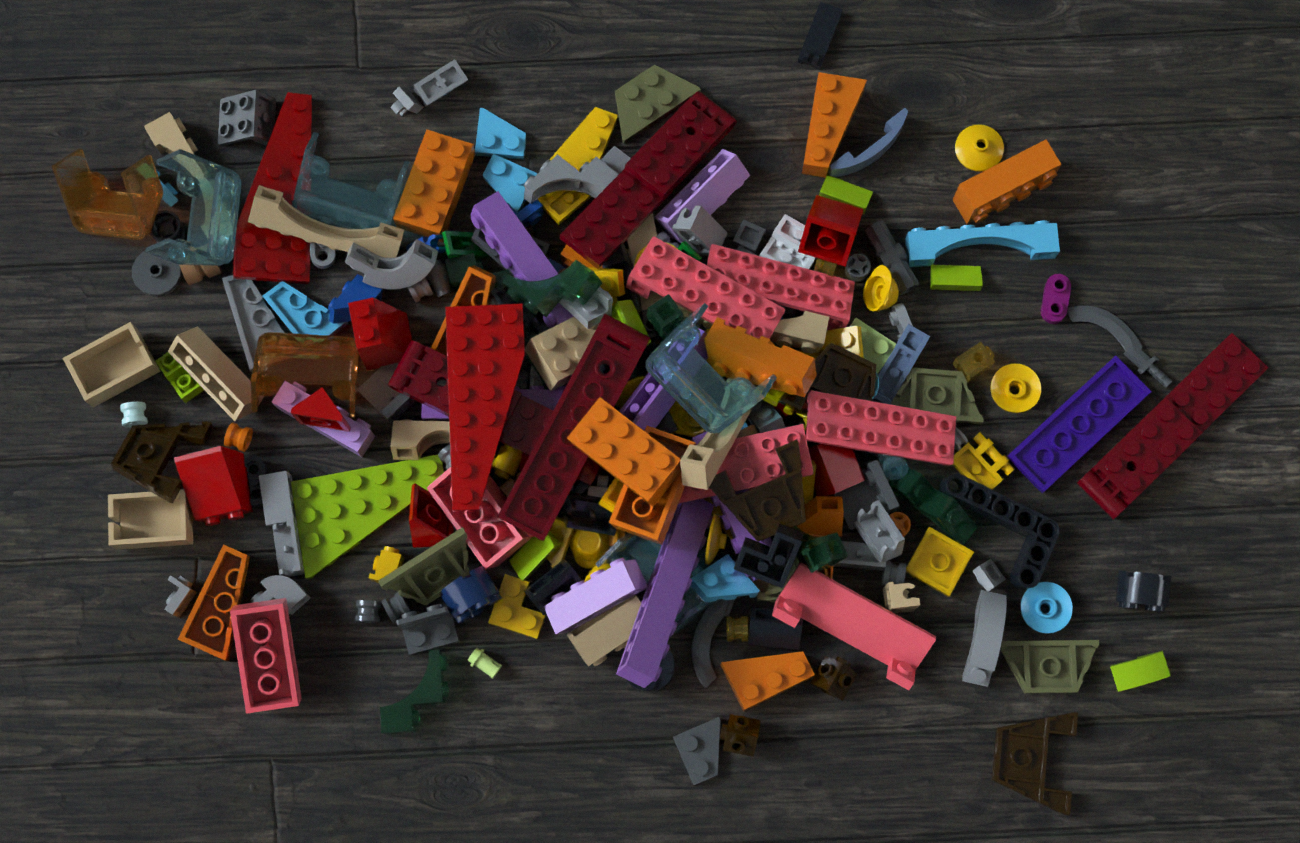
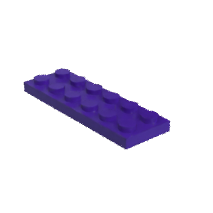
M1114 356L1007 457L1043 493L1152 391L1117 356Z

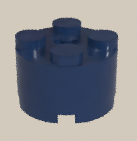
M483 566L469 571L471 575L460 576L443 588L442 593H440L458 624L468 618H476L484 612L483 607L486 605L491 606L502 599L500 592Z

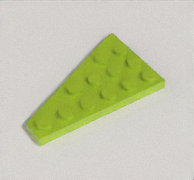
M438 455L422 457L419 460H405L291 481L305 578L312 579L318 572L330 566L340 556L345 555L360 544L367 536L379 530L386 522L391 521L410 506L411 488L414 483L428 491L427 487L444 473L443 461L439 459Z

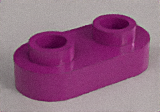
M1054 274L1045 283L1041 316L1050 324L1061 322L1067 314L1071 282L1063 274ZM1055 283H1061L1063 288L1057 289ZM1051 306L1058 307L1059 312L1054 313L1051 310Z

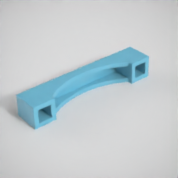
M1047 220L1037 221L1029 225H1025L1024 222H1014L1010 226H1000L998 223H991L985 225V227L975 228V225H964L960 229H951L949 226H941L936 228V230L914 228L907 233L905 238L907 263L910 267L931 266L938 256L948 251L976 244H995L1015 248L1030 255V260L1055 259L1060 252L1057 223H1049Z

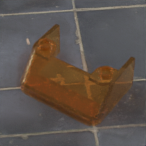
M77 149L52 165L72 224L79 232L133 240H142L151 233L163 197V188L151 155L145 156L121 172L127 192L110 190L108 180L104 175L90 171L82 149Z
M274 332L262 334L258 338L251 377L252 412H257L260 395H276L284 381L293 384L295 381L299 384L333 386L332 392L336 398L350 400V417L355 418L360 360L355 338Z

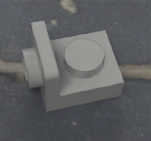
M181 575L178 579L170 576L168 580L178 586L179 589L177 592L174 591L170 594L164 610L180 618L197 592L191 589L193 583Z

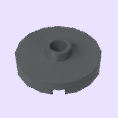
M151 248L143 251L135 259L132 266V278L135 285L144 294L159 297L172 293L179 286L182 279V271L177 257L171 251L164 248ZM155 268H160V271L157 274H153V270Z

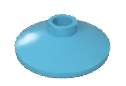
M1040 582L1035 587L1026 590L1021 599L1020 609L1024 621L1033 630L1040 633H1054L1068 624L1072 616L1073 606L1069 594L1061 586L1052 582ZM1042 604H1046L1049 607L1048 613L1041 611L1040 607Z

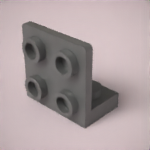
M258 90L222 98L220 100L218 144L224 146L250 139L267 146L275 126L276 98Z
M399 363L381 366L358 388L359 393L391 425H393V420L397 421L417 402L387 386Z
M878 460L868 463L866 468L862 470L865 481L833 494V496H839L843 499V518L851 531L856 529L854 522L857 521L858 512L862 508L865 513L869 512L873 502L879 500L888 514L896 511L899 507Z
M442 604L427 607V612L417 614V611L404 613L401 615L402 619L396 620L397 626L403 630L410 656L460 642L453 615L449 608L442 607Z

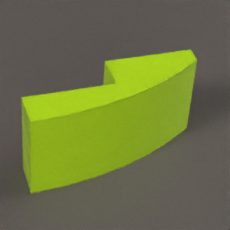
M169 352L155 361L184 403H187L204 391Z
M1163 651L1110 666L1118 692L1171 676Z

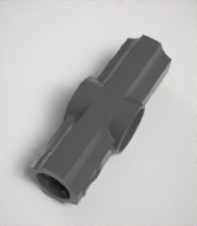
M878 221L865 229L864 233L876 253L875 257L878 265H884L890 270L892 278L897 283L899 295L906 294L918 287L919 282L907 263L908 258L900 243L895 242L885 222Z

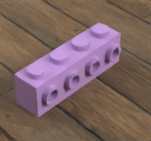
M722 149L655 218L670 238L682 243L684 240L672 229L681 211L687 208L689 214L686 218L691 216L695 206H702L711 215L719 206L727 201V198L736 189L744 184V181L750 174L736 154Z
M284 381L272 403L277 409L293 417L291 408L310 395L306 393L307 389L295 381L293 384ZM339 406L336 407L350 425V432L307 425L360 457H363L375 438V435L370 430L371 425L359 418L357 421L352 420L348 417L350 413Z
M617 559L610 563L611 568L607 570L601 569L592 573L590 580L586 582L584 580L571 585V591L567 593L561 592L552 596V602L546 604L544 608L555 634L570 632L647 589L648 586L636 559Z

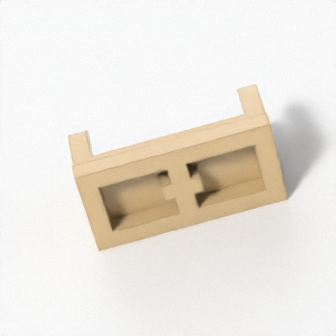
M888 582L883 588L885 608L893 613L915 611L920 606V599L914 597L907 599L909 591L906 590L915 588V585L911 583L894 584V582Z

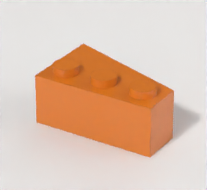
M803 651L721 662V667L743 712L813 678L815 675Z

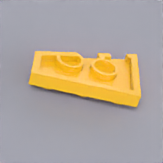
M595 107L549 160H552L558 154L578 171L585 162L588 161L590 163L595 157L601 160L617 123L618 115Z

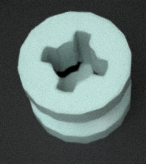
M137 401L121 404L120 411L124 415L122 426L146 425L148 423L147 417L144 416L146 403Z

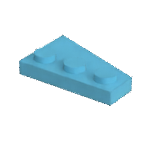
M283 281L263 295V298L309 354L349 324L348 322L335 324L329 322L330 311L327 308L309 299L306 295Z

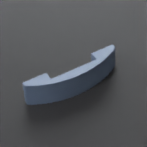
M904 108L888 120L884 128L886 135L859 156L854 158L848 151L829 166L828 175L832 177L845 176L857 172L879 159L899 136L908 110Z
M910 324L907 325L878 375L879 388L872 401L891 404L930 338L928 334Z

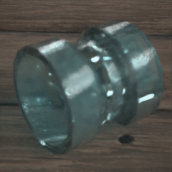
M878 454V460L887 479L898 480L908 473V464L904 458Z

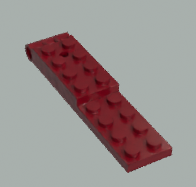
M697 91L625 164L624 170L560 234V239L599 269L717 144L731 132L737 120L702 92Z
M606 313L604 314L505 501L498 518L542 541L545 540L588 458L567 437L599 397L612 407L616 405L651 337ZM603 364L609 367V372L606 374L600 371V366Z
M1231 333L1090 469L1077 484L1112 519H1115L1249 388L1268 367ZM1127 464L1133 467V471L1127 469Z
M411 340L387 386L449 417L447 356ZM440 380H445L447 382L446 385L443 387H440L437 384ZM514 389L499 442L530 456L553 410L523 396L521 392ZM588 457L576 480L591 487L601 466Z

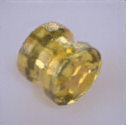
M817 258L814 271L833 277L837 264Z
M726 616L727 642H732L734 639L748 642L747 616H741L740 619Z

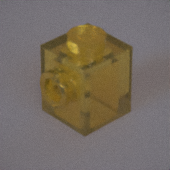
M979 342L956 357L953 365L957 371L963 372L968 384L992 368L995 363V356L988 346L984 347L982 342Z

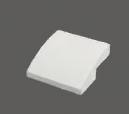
M786 214L773 231L772 237L759 255L810 269L816 260V257L798 252L805 225Z

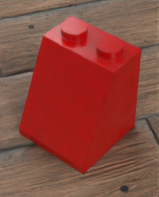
M816 195L806 221L798 252L846 267L864 209Z
M375 298L348 303L356 348L367 371L399 363L412 340L407 313Z
M218 446L174 457L183 488L196 521L204 522L206 526L220 524L221 519L238 520L244 518V514L253 512L250 503L251 498L244 463V453Z

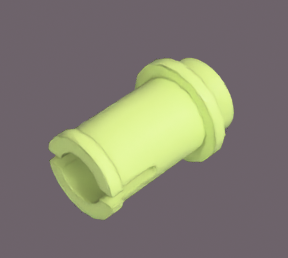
M476 648L468 659L471 663L470 666L473 667L475 665L493 679L502 667V664H499L483 653L484 649L479 650Z

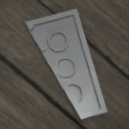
M233 275L222 278L250 372L299 359V355L290 344L284 331L280 328L253 281L233 279Z

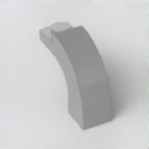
M416 239L404 255L396 258H384L353 242L348 250L345 263L352 269L364 273L363 283L382 289H401L418 283L428 275L435 265L438 250Z
M984 590L980 591L975 609L972 643L962 675V681L986 687L989 685L992 671H995L1004 632L1007 605L1006 595Z

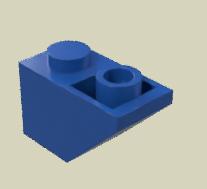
M357 274L352 281L346 282L338 298L334 297L328 306L330 311L329 322L333 324L350 322L351 316L348 303L368 298L382 301L383 289L363 283V277Z

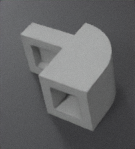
M274 575L261 581L267 590L265 592H258L250 601L254 603L286 598L288 612L292 615L311 597L298 583L289 577Z

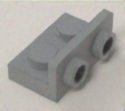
M582 270L577 272L576 283L557 293V301L587 329L600 323L605 313L612 316L613 299L610 293L604 291L596 284L592 277L585 274Z

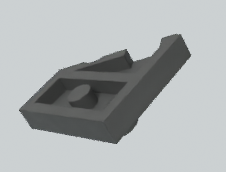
M719 717L673 737L693 786L718 775Z

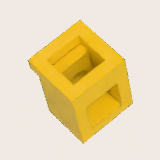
M385 546L384 550H381L380 556L376 555L373 563L375 574H369V579L372 582L379 583L380 579L403 565L405 558L402 554H399V549Z

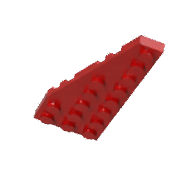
M290 92L286 94L234 230L233 279L283 281L285 283L308 284L310 282V243L299 237L283 235L276 230L259 228L255 224L249 223L248 220L259 185L283 192V198L290 205L306 216L311 217L312 95Z
M523 304L445 307L453 512L479 511L525 357Z

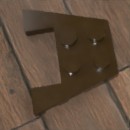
M829 343L815 358L817 376L809 390L812 389L818 392L872 401L875 391L876 364L836 344ZM809 390L805 397L790 395L785 392L778 402L799 412L803 407Z
M202 421V425H190V422L180 423L179 426L166 427L165 424L132 425L112 460L111 466L114 471L167 502L174 503L183 486L181 479L162 476L161 474L180 440L205 445L213 430L212 422Z
M798 439L775 449L786 474L736 494L725 470L716 474L709 486L719 497L718 499L728 507L757 542L775 535L779 523L792 528L806 522Z
M1078 712L996 728L992 781L1056 812L1070 816L1072 791L1045 788L1049 734L1075 737L1077 735Z

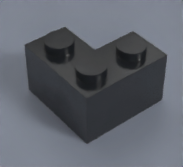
M779 523L770 546L745 537L734 570L783 589L802 543L804 533Z

